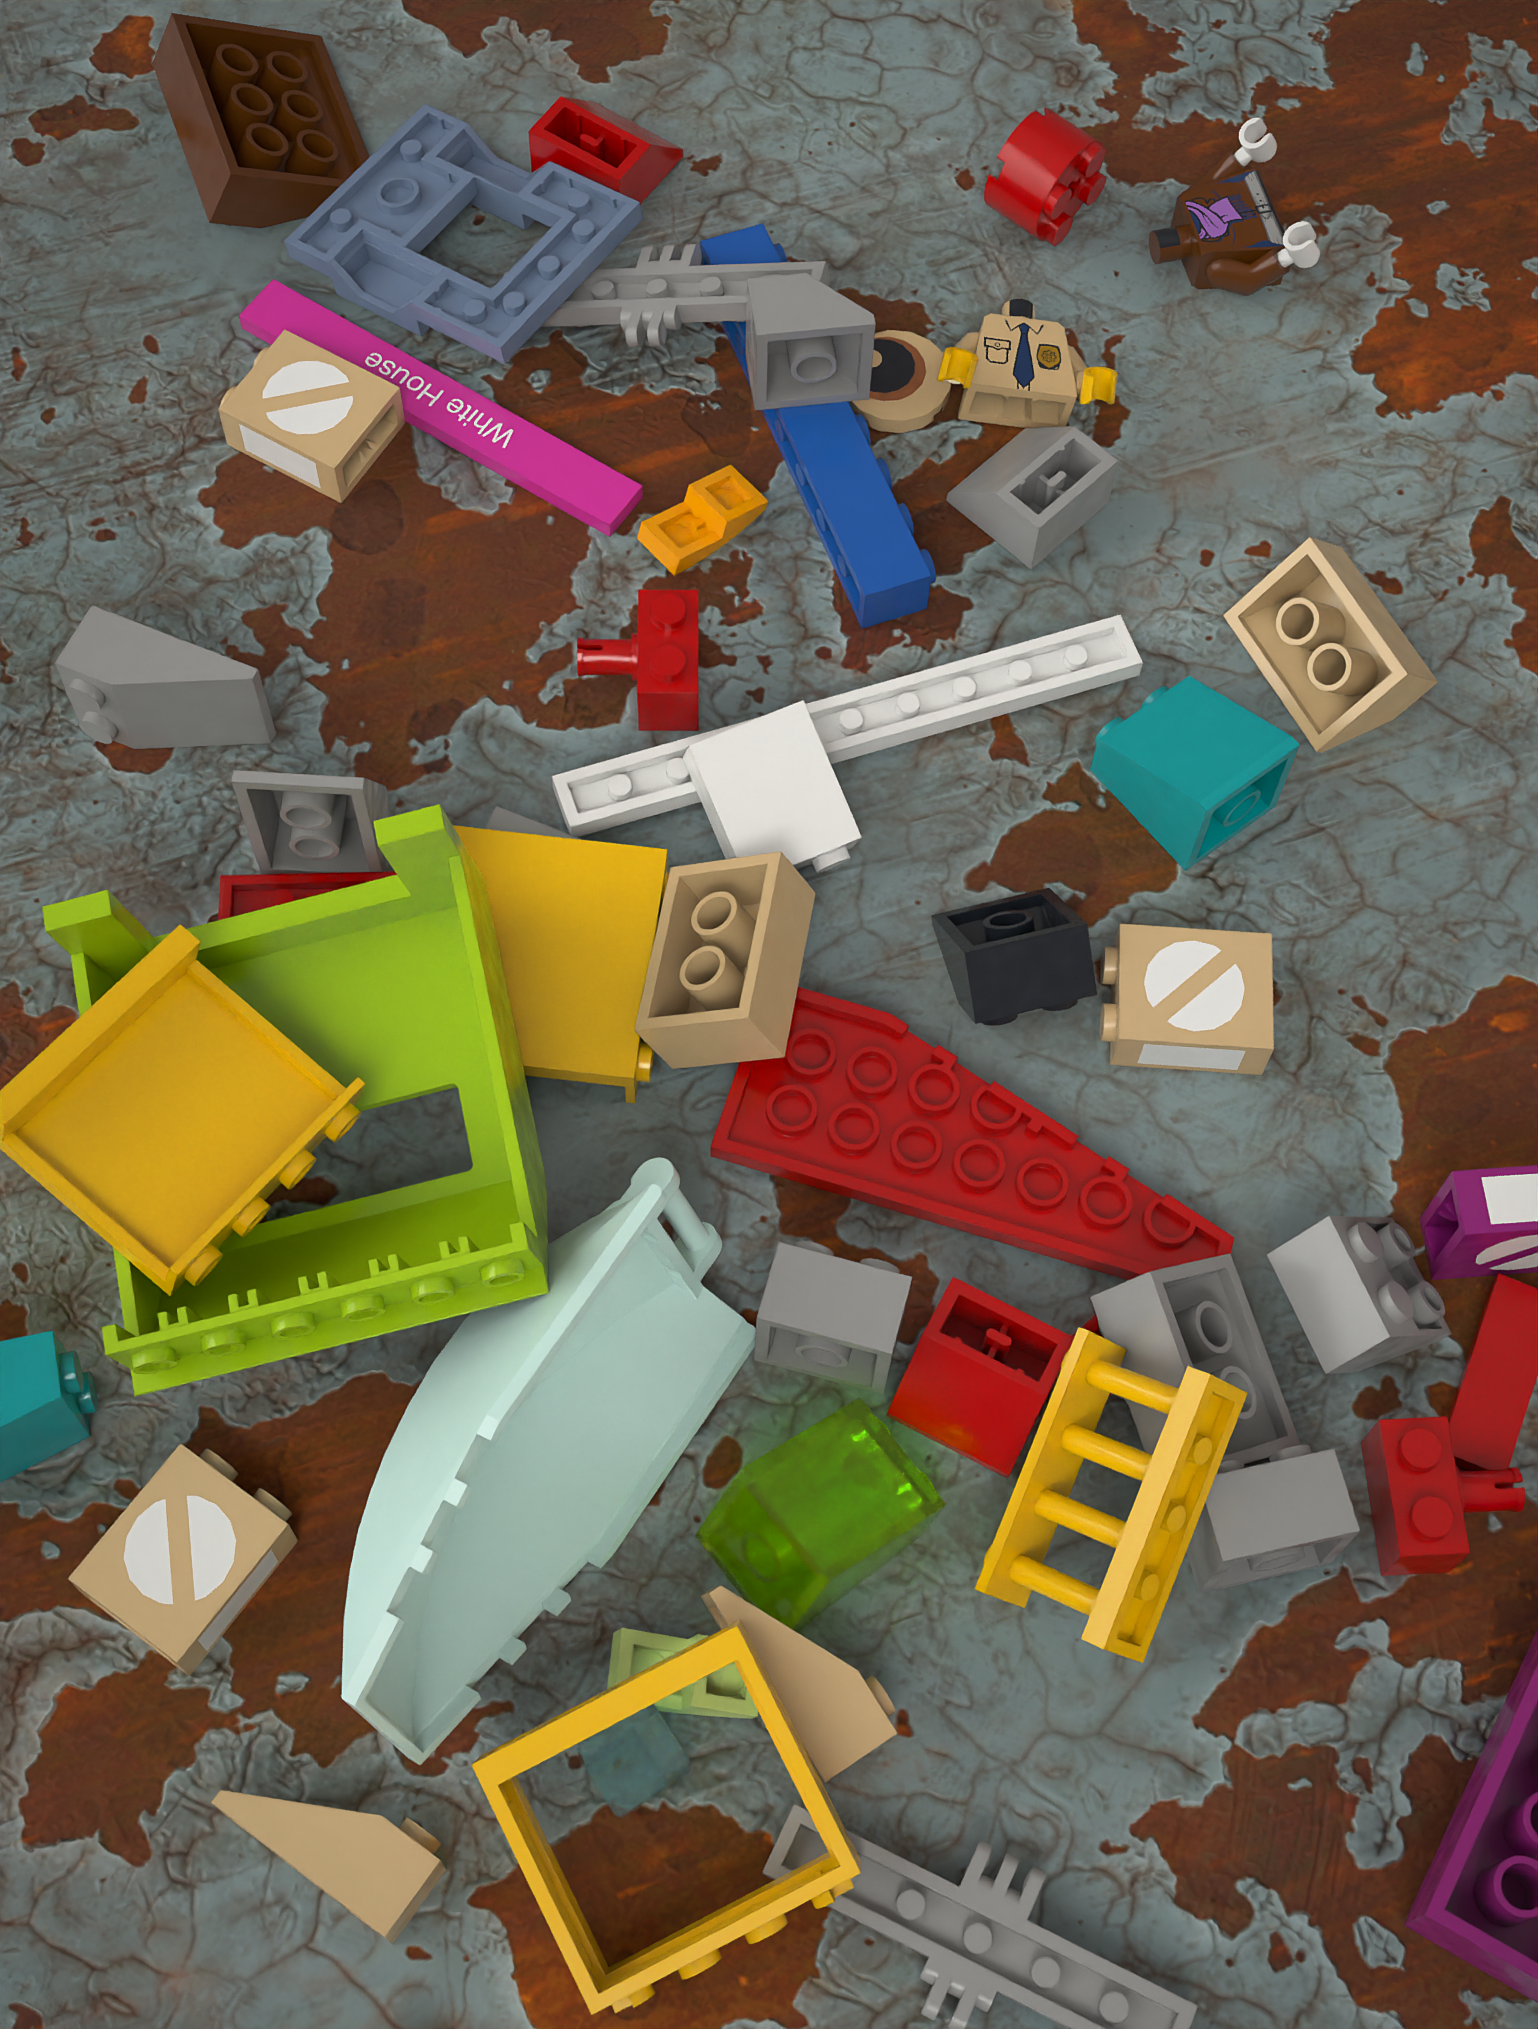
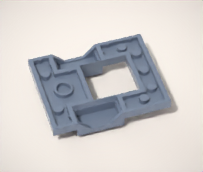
M424 104L284 242L290 258L330 277L337 295L421 337L431 327L505 364L643 220L640 202L551 161L534 172L529 173L497 158L468 123ZM468 204L524 230L535 220L551 227L492 289L419 254Z

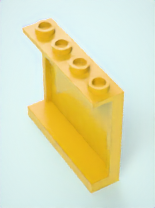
M453 825L486 883L488 901L496 932L495 936L499 946L525 1075L625 1087L626 1103L636 1104L639 1081L650 1082L653 1069L654 1050L647 1043H644L645 1041L634 1030L669 877L668 849Z
M181 924L0 1090V1149L169 1296L186 1280L194 1287L202 1282L223 1257V1254L217 1248L234 1231L241 1237H245L253 1230L271 1207L264 1200L281 1183L290 1190L308 1173L317 1160L311 1152L326 1137L336 1143L352 1128L362 1114L355 1106L365 1086V1083L357 1077L345 1088L196 960L201 942Z

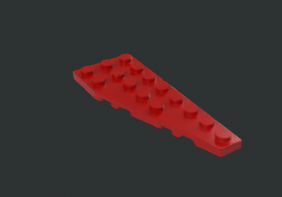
M801 987L797 989L785 1057L739 1062L710 1146V1156L1125 1280H1131L1150 1271L1231 1254L1235 1238L1169 1194L1162 1197L1128 1174L1129 1168L1112 1157L1108 1156L1107 1159L1099 1156L1078 1142V1135L997 1082L993 1081L992 1084H989L957 1063V1056L940 1045L934 1048L908 1031V1024L891 1013Z

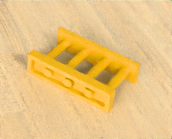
M1078 1327L1072 1345L1063 1358L1060 1375L994 1541L985 1554L983 1569L975 1589L1023 1608L1026 1607L1032 1590L1089 1616L1081 1637L1082 1640L1101 1649L1143 1663L1248 1393L1209 1373L1189 1366L1179 1388L1122 1368L1120 1366L1127 1349L1089 1330ZM1110 1393L1168 1414L1153 1455L1095 1432ZM1084 1458L1142 1481L1127 1522L1069 1498ZM1058 1524L1116 1549L1101 1589L1042 1564Z

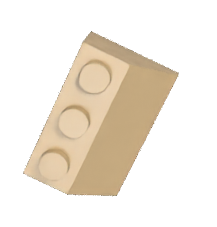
M1309 537L1223 615L1316 752L1323 753L1393 721L1438 683L1344 549Z

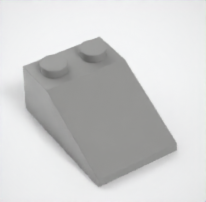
M91 605L55 662L66 689V694L79 721L80 728L88 736L101 743L110 744L112 741H116L133 749L271 743L276 735L257 668Z
M233 770L231 782L261 874L384 872L386 870L387 859L378 847L373 821L392 816L385 785L359 777Z

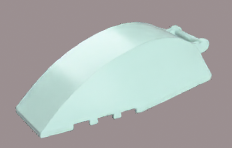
M658 1157L644 1162L631 1178V1185L620 1200L612 1203L599 1215L587 1220L548 1244L549 1293L475 1311L463 1321L428 1370L410 1401L384 1454L358 1529L350 1567L343 1626L341 1698L405 1756L419 1765L429 1757L481 1700L479 1693L471 1688L499 1658L513 1665L527 1650L525 1643L517 1638L545 1609L558 1616L572 1601L570 1595L563 1591V1589L587 1562L602 1568L614 1555L755 1347L756 1328L747 1323L741 1315L706 1289L700 1282L720 1254L722 1240L711 1224L700 1221L679 1189L680 1176L668 1159ZM661 1212H663L679 1236L675 1243H673L657 1219Z

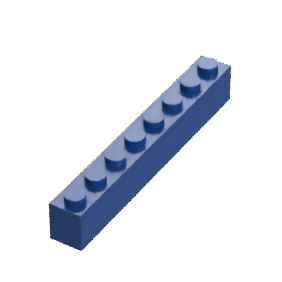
M763 223L700 241L701 265L787 262L783 247L780 243L773 245ZM721 321V325L750 385L745 356L746 321ZM849 401L761 410L861 628H867L927 609L930 584L936 581L935 567L929 552L926 549L919 550L913 538L914 527L907 506L904 503L897 504L891 492L892 480L886 462L883 458L876 459L870 448V433L861 413L855 415Z

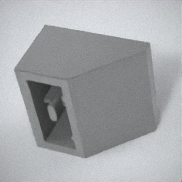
M1075 426L1025 428L947 493L946 501L1028 568L1032 569L1109 503L1118 460Z
M1328 1216L1267 1254L1325 1374L1360 1372L1438 1342L1452 1334L1443 1318L1445 1306L1439 1293L1431 1284L1424 1281L1413 1259L1415 1255L1413 1242L1407 1232L1399 1224L1395 1223L1393 1218Z

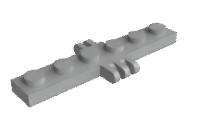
M686 244L681 260L678 245H664L660 259L656 245L643 246L636 268L595 269L541 327H583L588 325L621 324L622 330L626 331V342L629 347H641L646 334L650 346H663L669 330H679L682 323L745 322L747 278L766 277L772 274L807 273L829 286L830 275L826 261L701 265L702 254L699 244Z
M795 1804L793 1805L762 1872L763 1875L776 1880L828 1852L807 1810ZM846 1830L861 1859V1873L851 1878L854 1888L835 1897V1902L826 1907L927 1957L919 1979L931 1984L932 1987L920 2014L935 2020L946 1993H949L959 1998L948 2028L964 2029L974 2006L987 2013L997 1992L1068 2029L1190 2028L1198 2005L1027 1920L1047 1872L1033 1866L1024 1879L1020 1893L1009 1887L1020 1859L1006 1852L995 1879H992L982 1874L991 1859L993 1845L979 1840L958 1886Z

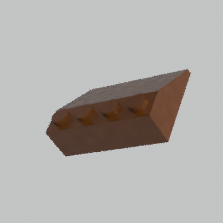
M171 14L152 65L209 223L265 228L309 217L369 158L322 36L189 15Z

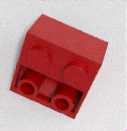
M560 96L528 131L532 172L551 161L640 202V205L683 157L682 148L592 101Z
M952 1277L920 1338L886 1416L1008 1479L1058 1380L1063 1358L1070 1349L1074 1337Z

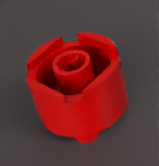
M1044 108L1045 116L1036 110L1030 113L1015 128L1003 145L997 158L1003 161L1005 165L998 179L989 174L984 190V201L987 206L1038 240L1047 241L1051 245L1057 246L1067 236L1073 223V217L1082 204L1090 206L1101 194L1107 179L1106 176L1100 173L1106 148L1102 142L1049 108Z

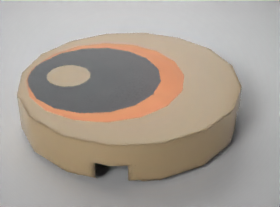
M886 330L875 333L869 399L849 401L854 414L861 413L865 420H867L869 427L883 432L904 433L921 429L934 420V415L940 412L941 409L943 411L949 401L951 383L947 380H944V382L937 381L944 353L930 340L912 332Z

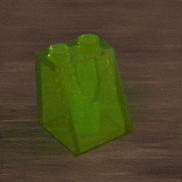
M859 1397L741 1468L695 1536L745 1601L795 1632H798L920 1538L947 1504L935 1491L930 1479L918 1470L892 1438L887 1426L875 1417Z

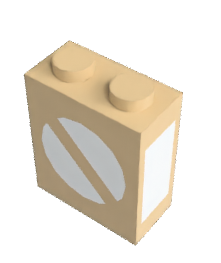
M285 329L270 347H265L260 351L253 368L238 386H233L226 392L218 408L227 445L340 503L345 500L405 424L400 387Z
M1120 924L1113 947H1103L1100 965L1101 984H1111V1004H1102L1099 1027L1100 1041L1110 1042V1065L1262 1075L1274 1050L1272 934Z
M180 1443L68 1579L85 1597L190 1677L298 1540L286 1522L292 1513L281 1502L261 1488L257 1490L253 1497L233 1483L238 1473L225 1460L207 1448L198 1457Z

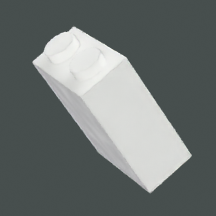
M804 700L690 744L683 756V760L725 859L781 851L796 870L813 864L816 873L831 869L851 859L847 850L852 848L862 836Z

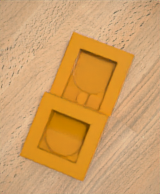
M729 465L689 484L683 502L642 521L637 539L675 576L705 559L733 539L766 510L769 501L732 465Z

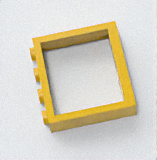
M741 1620L482 1754L471 1764L591 2015L612 2005L615 2014L631 2005L635 2008L655 1994L652 1983L676 1970H678L682 1979L693 1977L705 1971L722 1958L718 1948L743 1935L748 1944L759 1942L773 1935L788 1924L784 1913L811 1900L815 1909L835 1902V1897L854 1888L851 1878L861 1873V1859ZM734 1662L828 1852L608 1967L516 1775Z

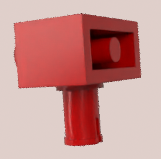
M638 589V633H632V639H584L578 637V676L632 675V681H637L639 731H699L698 590Z
M1447 1416L1379 1419L1361 1441L1381 1576L1449 1573L1470 1554L1464 1513L1522 1512L1524 1508L1525 1487L1513 1488L1514 1483H1521L1523 1481L1522 1474L1517 1467H1509L1502 1470L1459 1471V1468L1455 1465Z

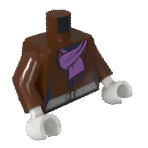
M1252 118L1248 120L1239 131V140L1242 147L1237 152L1230 150L1201 178L1177 197L1171 227L1153 230L1149 234V250L1153 262L1161 264L1181 260L1191 286L1197 289H1221L1249 296L1265 286L1280 285L1283 275L1290 271L1289 265L1292 263L1301 268H1308L1316 264L1319 259L1320 250L1314 241L1317 235L1311 224L1305 221L1297 222L1284 231L1258 167L1249 169L1247 166L1251 160L1259 163L1266 162L1276 153L1277 142L1271 133L1264 136L1267 127L1262 119Z

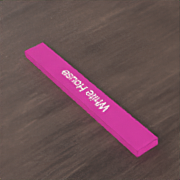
M275 279L239 315L242 329L270 345L274 343L285 329L400 387L406 422L609 537L612 536L643 498V488L639 483Z

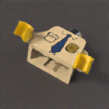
M1025 299L1009 300L1002 307V315L990 313L984 316L979 332L967 333L954 347L946 348L937 376V381L944 382V380H947L952 384L961 383L964 385L958 419L1022 428L1066 427L1077 398L1080 399V404H1090L1091 401L1096 399L1106 401L1108 404H1114L1118 373L1110 368L1087 367L1075 348L1068 345L1064 327L1058 322L1035 319V306Z

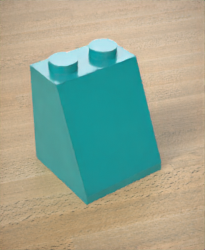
M1188 676L1170 689L1166 685L1156 689L1146 698L1140 710L1126 720L1122 717H1117L1106 724L1095 738L1096 747L1090 770L1175 861L1187 871L1276 807L1300 744L1291 735L1193 677Z

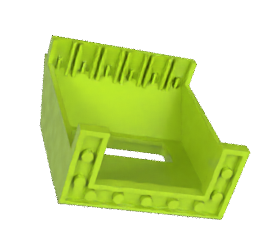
M440 804L373 821L378 847L397 875L194 926L186 930L201 942L196 960L340 1084L347 1088L357 1077L365 1083L355 1106L360 1111L451 1088H458L473 1162L472 1168L466 1172L260 1223L245 1237H241L234 1231L217 1248L223 1254V1257L210 1274L195 1287L186 1280L171 1296L165 1293L113 1247L125 1329L117 1324L102 1327L105 1355L131 1369L134 1397L549 1293L547 1181L499 946L495 936L496 932L488 901L486 883ZM109 890L42 906L45 932L71 955L79 1017L170 934L167 933L153 937Z

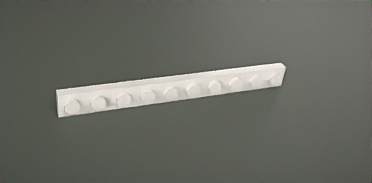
M1117 615L805 705L830 764H834L1139 676L1143 662L1121 615ZM751 720L552 776L553 789L569 834L580 837L701 802L683 760L688 746Z

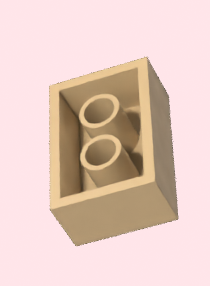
M781 851L670 868L634 1031L672 1069L785 1057L816 893Z

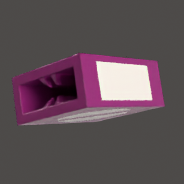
M1538 1165L1451 1172L1419 1218L1431 1280L1494 1276L1498 1273L1508 1275L1538 1272Z

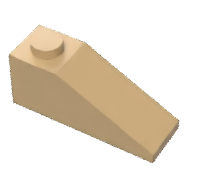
M721 1585L701 1595L702 1600L720 1629L741 1620L821 1782L826 1783L897 1734L888 1719L889 1716L895 1713V1708L888 1694L874 1676L864 1680L860 1672Z
M220 1790L211 1801L224 1815L392 1945L447 1870L441 1860L434 1856L441 1843L407 1817L398 1828L380 1815Z

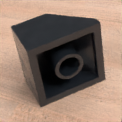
M1050 888L931 915L933 928L958 1004L975 1024L1003 1025L1017 1019L1020 1013L1041 1008L1046 1011L1066 1010L1074 1007L1078 1003V999L1097 995L1088 924Z

